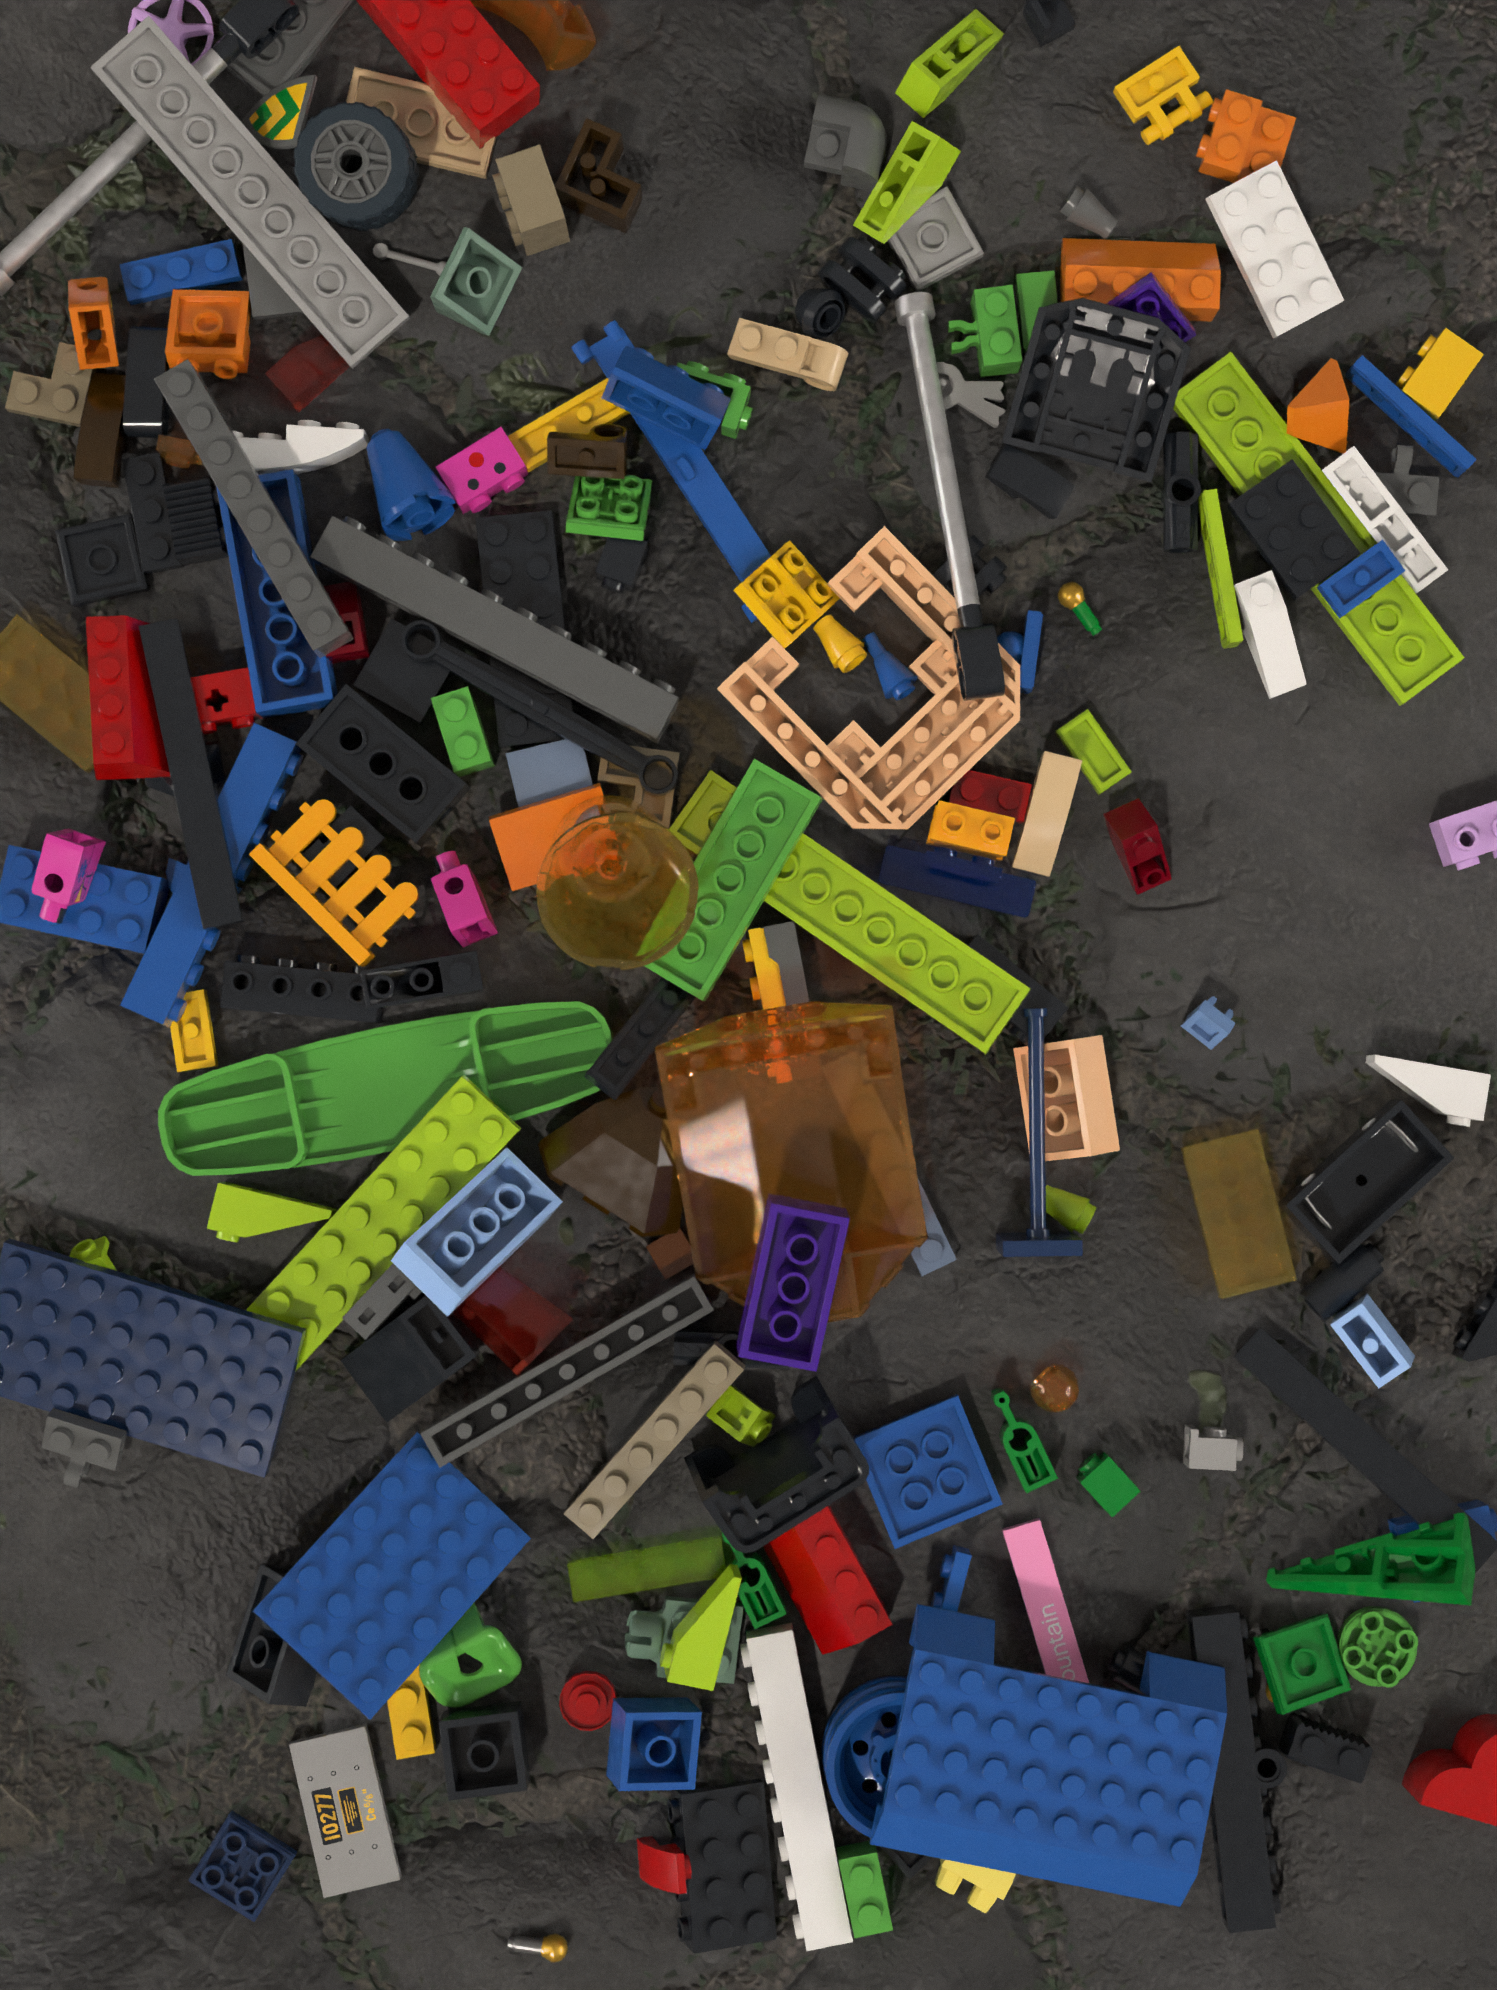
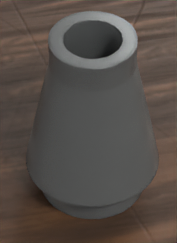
M1078 185L1073 188L1059 209V212L1066 216L1065 221L1096 233L1104 239L1109 236L1118 222V219L1105 208L1087 187L1083 190Z

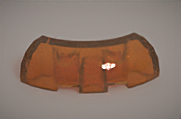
M470 0L474 6L503 17L524 32L540 52L547 71L564 70L576 66L588 57L596 44L593 29L579 4L573 6L569 0Z

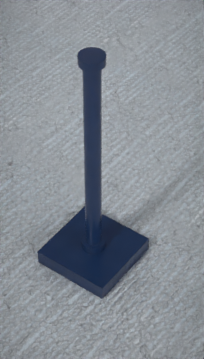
M1024 1008V1016L1028 1017L1030 1228H1026V1232L996 1233V1249L1003 1257L1083 1256L1082 1239L1074 1232H1050V1228H1046L1044 1016H1048L1047 1008Z

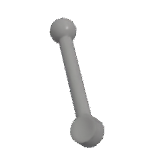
M378 243L373 248V254L378 260H385L388 257L434 270L439 276L447 263L445 261L434 263L388 250L387 246L383 243Z

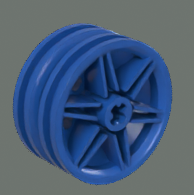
M907 1676L880 1677L867 1681L851 1690L832 1711L823 1733L821 1747L822 1763L832 1800L844 1819L853 1828L869 1838L871 1837L877 1803H883L891 1763L889 1752L894 1748ZM886 1712H891L896 1716L892 1727H885L881 1722V1718ZM857 1740H863L868 1744V1748L854 1752L853 1744ZM866 1779H873L877 1783L876 1789L872 1792H867L862 1788V1783Z

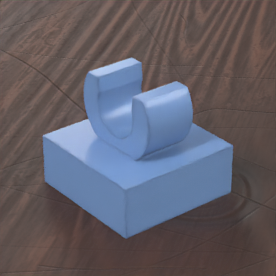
M1214 996L1207 1001L1204 1000L1187 1016L1181 1025L1182 1028L1210 1050L1220 1043L1236 1024L1231 1020L1233 1017L1231 1009L1223 1014L1213 1006L1217 1001V998Z

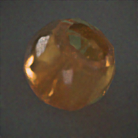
M1053 1363L1049 1365L1031 1383V1396L1040 1408L1047 1412L1060 1413L1068 1410L1077 1401L1079 1380L1072 1370L1062 1364Z

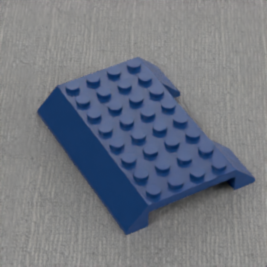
M917 1604L909 1644L913 1646V1652L883 1803H877L870 1845L1181 1907L1198 1874L1227 1718L1225 1668L1147 1651L1139 1689L1145 1695L994 1664V1619Z

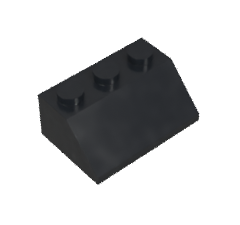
M260 1564L226 1676L268 1704L306 1707L311 1690L314 1687L317 1671L253 1612V1609L288 1571L268 1564Z

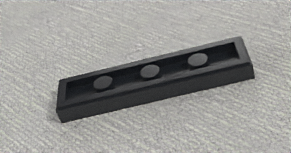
M662 977L584 1077L612 1099L616 1100L696 997Z

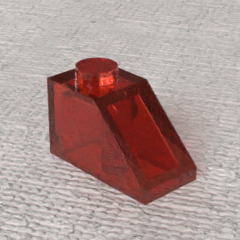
M320 335L293 347L265 374L272 385L299 413L350 366L325 337Z

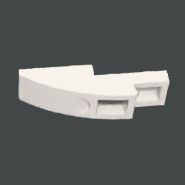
M299 420L298 425L286 426V440H281L282 436L274 433H259L258 438L243 437L241 432L233 431L258 475L293 469L296 474L315 471L355 455L365 449L369 443V437L365 430L359 429L360 426L348 422H339L336 424V428L321 427L320 422L313 420Z

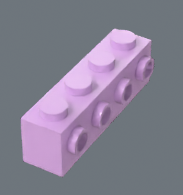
M1497 801L1429 823L1443 867L1456 864L1457 870L1480 864L1478 856L1491 851L1494 858H1497Z

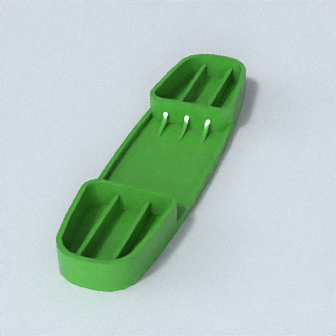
M580 1001L542 1002L485 1008L478 1011L388 1025L320 1040L273 1054L257 1056L212 1070L175 1085L163 1097L158 1110V1127L161 1142L168 1160L178 1170L192 1176L233 1175L289 1169L391 1152L463 1075L472 1081L513 1121L553 1110L600 1092L601 1090L584 1076L614 1039L607 1019L595 1007Z

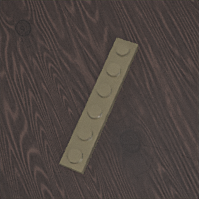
M716 1340L568 1506L564 1515L594 1539L744 1371L746 1365Z

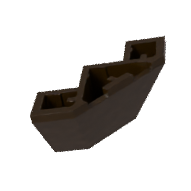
M673 1085L636 1088L620 1094L616 1100L609 1098L595 1103L539 1141L538 1147L548 1178L561 1186L566 1183L584 1194L582 1198L584 1201L606 1215L612 1212L630 1224L628 1229L641 1237L678 1232L688 1170L685 1118Z

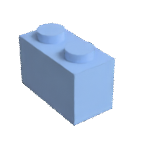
M1368 1293L1337 1313L1330 1324L1378 1389L1411 1367L1415 1355Z

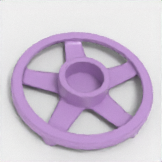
M143 0L137 7L133 8L128 25V33L137 26L138 20L142 22L146 17L150 16L188 61L189 58L185 49L188 38L207 35L204 50L191 63L192 66L213 45V21L208 10L199 0H172L165 18H160L145 11L150 5L160 0ZM184 1L194 5L201 12L206 23H184L182 21Z

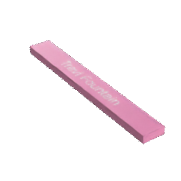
M1036 1518L1003 1528L1004 1539L1045 1674L1089 1683L1040 1519Z

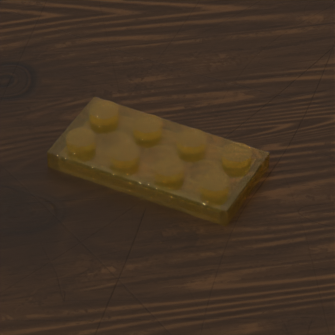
M16 614L0 633V701L80 768L90 773L94 765L89 673L21 616Z
M1252 1129L1180 1147L1218 1297L1224 1299L1296 1281L1259 1130Z

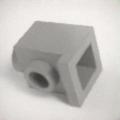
M1185 1424L1184 1465L1190 1469L1236 1471V1462L1242 1461L1243 1458L1242 1437H1233L1227 1434L1226 1428L1203 1427V1433H1199V1429L1195 1426Z

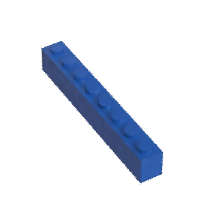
M256 723L253 724L218 797L236 886L239 880L245 881L250 874L254 860L250 859L249 853L259 843L263 844L270 830V825L266 823L272 810L278 811L282 806L287 792L283 787L289 775H296L303 759V755L299 754L301 748L296 745V741ZM189 861L120 1006L169 1028L173 1021L178 1022L181 1019L187 1006V1001L183 1000L189 986L195 987L204 969V966L200 964L206 950L211 952L214 949L221 932L217 928L206 931L203 929Z

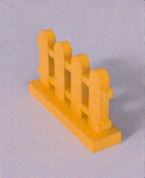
M322 799L315 802L312 806L305 802L299 807L304 814L284 834L276 830L270 836L275 841L270 848L259 843L249 855L358 965L365 967L376 956L370 948L375 943L382 948L388 942L383 935L403 915L411 919L417 913L412 906L418 901L419 891L415 885L408 882L401 883L393 889L384 880L392 869L390 860L385 856L374 855L366 862L357 853L364 844V836L360 830L354 827H347L338 834L329 825L337 814L336 807L332 802ZM323 832L331 842L309 862L301 852ZM293 860L303 869L297 876L287 867ZM350 860L359 870L337 890L328 880ZM377 887L386 898L365 918L356 907ZM320 888L330 896L325 903L315 895ZM348 915L358 924L353 931L342 922Z

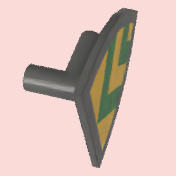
M316 75L303 76L286 81L274 88L260 99L242 119L244 126L263 146L271 149L296 148L298 136L309 121L307 116L318 77Z

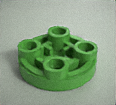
M1368 1606L1355 1611L1343 1622L1337 1636V1645L1345 1670L1352 1677L1369 1686L1388 1688L1397 1685L1399 1680L1411 1670L1417 1655L1418 1637L1410 1624L1394 1610L1382 1606Z

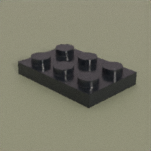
M1293 459L1227 506L1294 601L1360 554Z

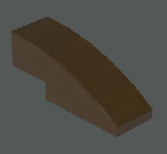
M93 373L83 410L73 478L80 485L119 488L122 453H126L128 439L123 430L126 375Z

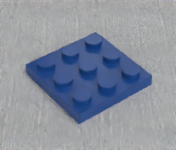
M957 1394L853 1437L869 1465V1475L866 1481L894 1549L1003 1504Z

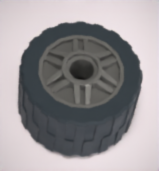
M341 102L335 106L320 110L321 112L315 117L312 116L304 130L300 132L297 147L294 148V173L298 179V186L302 194L308 198V202L322 215L349 230L352 228L358 231H368V229L385 227L384 225L391 221L394 222L404 210H407L418 187L419 167L416 161L417 155L415 149L410 144L409 138L389 116L387 117L380 109L374 106H367L365 103ZM362 161L361 168L357 172L352 173L353 166Z

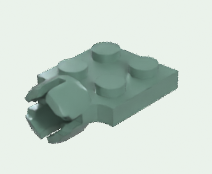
M665 1596L662 1609L656 1612L631 1611L626 1624L629 1626V1632L625 1633L627 1656L654 1661L656 1663V1676L666 1678L664 1667H660L662 1647L664 1643L670 1644L673 1630L700 1599ZM735 1603L716 1679L718 1683L734 1684L743 1615L742 1603Z

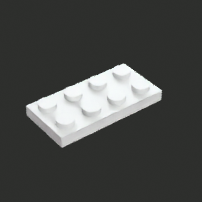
M1277 160L1205 199L1273 338L1344 301Z

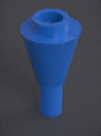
M875 632L866 635L862 642L874 659L873 662L885 698L890 699L894 697L895 700H901L915 690L913 684L917 681L918 677L891 652L885 649Z

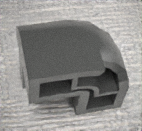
M819 93L813 114L804 168L841 175L840 185L872 192L882 175L887 149V133L881 119L872 108L858 101Z

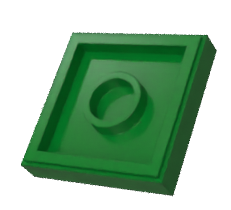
M1321 1613L1253 1637L1277 1714L1283 1715L1351 1690L1328 1614Z

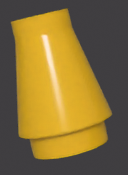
M831 614L823 617L813 627L834 668H839L843 673H847L856 668L866 658L867 653L863 649L864 643L838 623Z

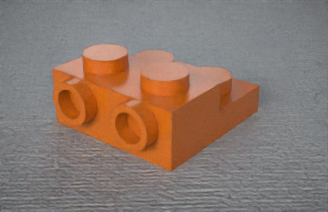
M1226 89L1221 99L1214 98L1207 118V121L1213 122L1210 136L1203 134L1196 153V157L1202 158L1198 172L1235 183L1276 160L1281 168L1296 117L1261 107L1262 100Z
M173 289L165 347L169 369L188 359L198 373L213 372L216 376L223 379L235 378L237 373H247L251 344L249 336L251 314L249 291Z

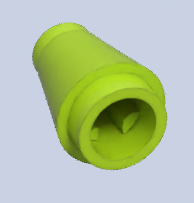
M1047 1184L1046 1212L1071 1233L1075 1230L1083 1234L1097 1207L1090 1204V1199L1055 1187L1053 1188Z

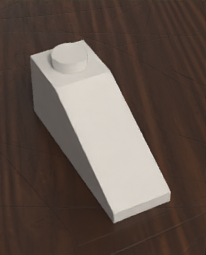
M1272 570L1235 584L1234 589L1241 628L1269 699L1305 686L1306 680L1287 608Z
M1380 1055L1366 1056L1365 1063L1433 1113L1447 1116L1446 1123L1470 1127L1471 1120H1484L1491 1078L1490 1074Z

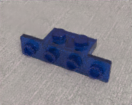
M890 845L885 849L878 878L881 884L1022 918L1029 916L1036 881L1002 873V868L994 867L995 860L977 855H973L972 861L956 858L958 851L940 846H935L934 852L926 851L925 853Z

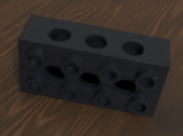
M347 684L344 685L296 743V745L420 847L426 843L471 789L462 779ZM354 733H361L363 740L360 747L355 750H347V738ZM382 758H391L393 762L392 769L385 775H377L375 771L377 762ZM413 782L422 783V794L415 800H407L405 797L407 786Z

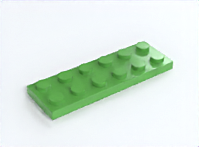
M754 759L636 962L698 999L706 1001L823 798Z

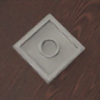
M948 187L934 193L888 240L915 292L927 288L982 258L984 255L981 246Z

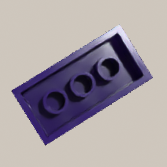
M768 1193L736 1343L738 1357L817 1372L850 1220L846 1208Z

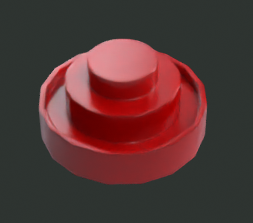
M582 1671L574 1674L565 1682L560 1693L559 1707L563 1718L569 1725L579 1730L593 1731L602 1728L611 1720L613 1698H617L614 1685L605 1675L597 1671Z

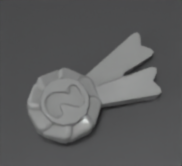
M936 362L945 411L958 404L987 424L997 428L999 418L1006 411L988 401L995 403L1003 402L1004 396L1001 390L1004 382L965 381L956 366L944 362Z

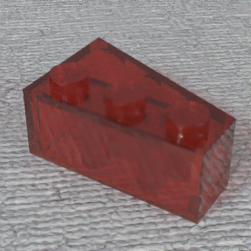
M501 1267L497 1268L453 1311L516 1375L527 1367L573 1320L568 1314Z

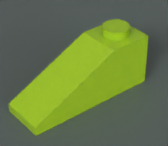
M975 9L911 63L895 94L922 118H925L957 88L1002 39L1004 33Z
M912 121L853 226L885 244L942 186L961 151L943 138Z
M219 1182L207 1229L217 1231L216 1238L238 1243L240 1237L246 1238L329 1219L337 1212V1209L234 1183Z
M729 1564L673 1630L670 1644L664 1643L660 1656V1667H664L667 1682L714 1691L742 1580L738 1565Z

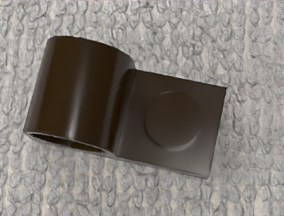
M601 424L593 427L589 434L549 432L547 436L548 474L625 479L627 470V429L616 424Z

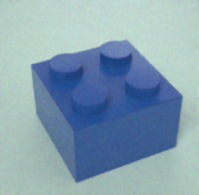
M688 1697L613 1698L606 1776L618 1791L695 1790L701 1710Z

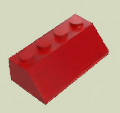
M126 615L86 617L93 765L96 780L171 777L139 626L150 623Z
M830 1506L825 1507L763 1546L822 1655L859 1644L893 1625L890 1614Z

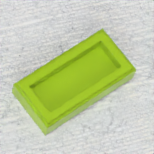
M1088 709L1056 730V735L1072 758L1082 760L1080 769L1098 795L1132 772Z

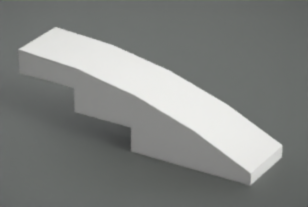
M1355 446L1322 470L1375 541L1378 543L1383 539L1405 569V572L1401 575L1416 594L1448 570Z

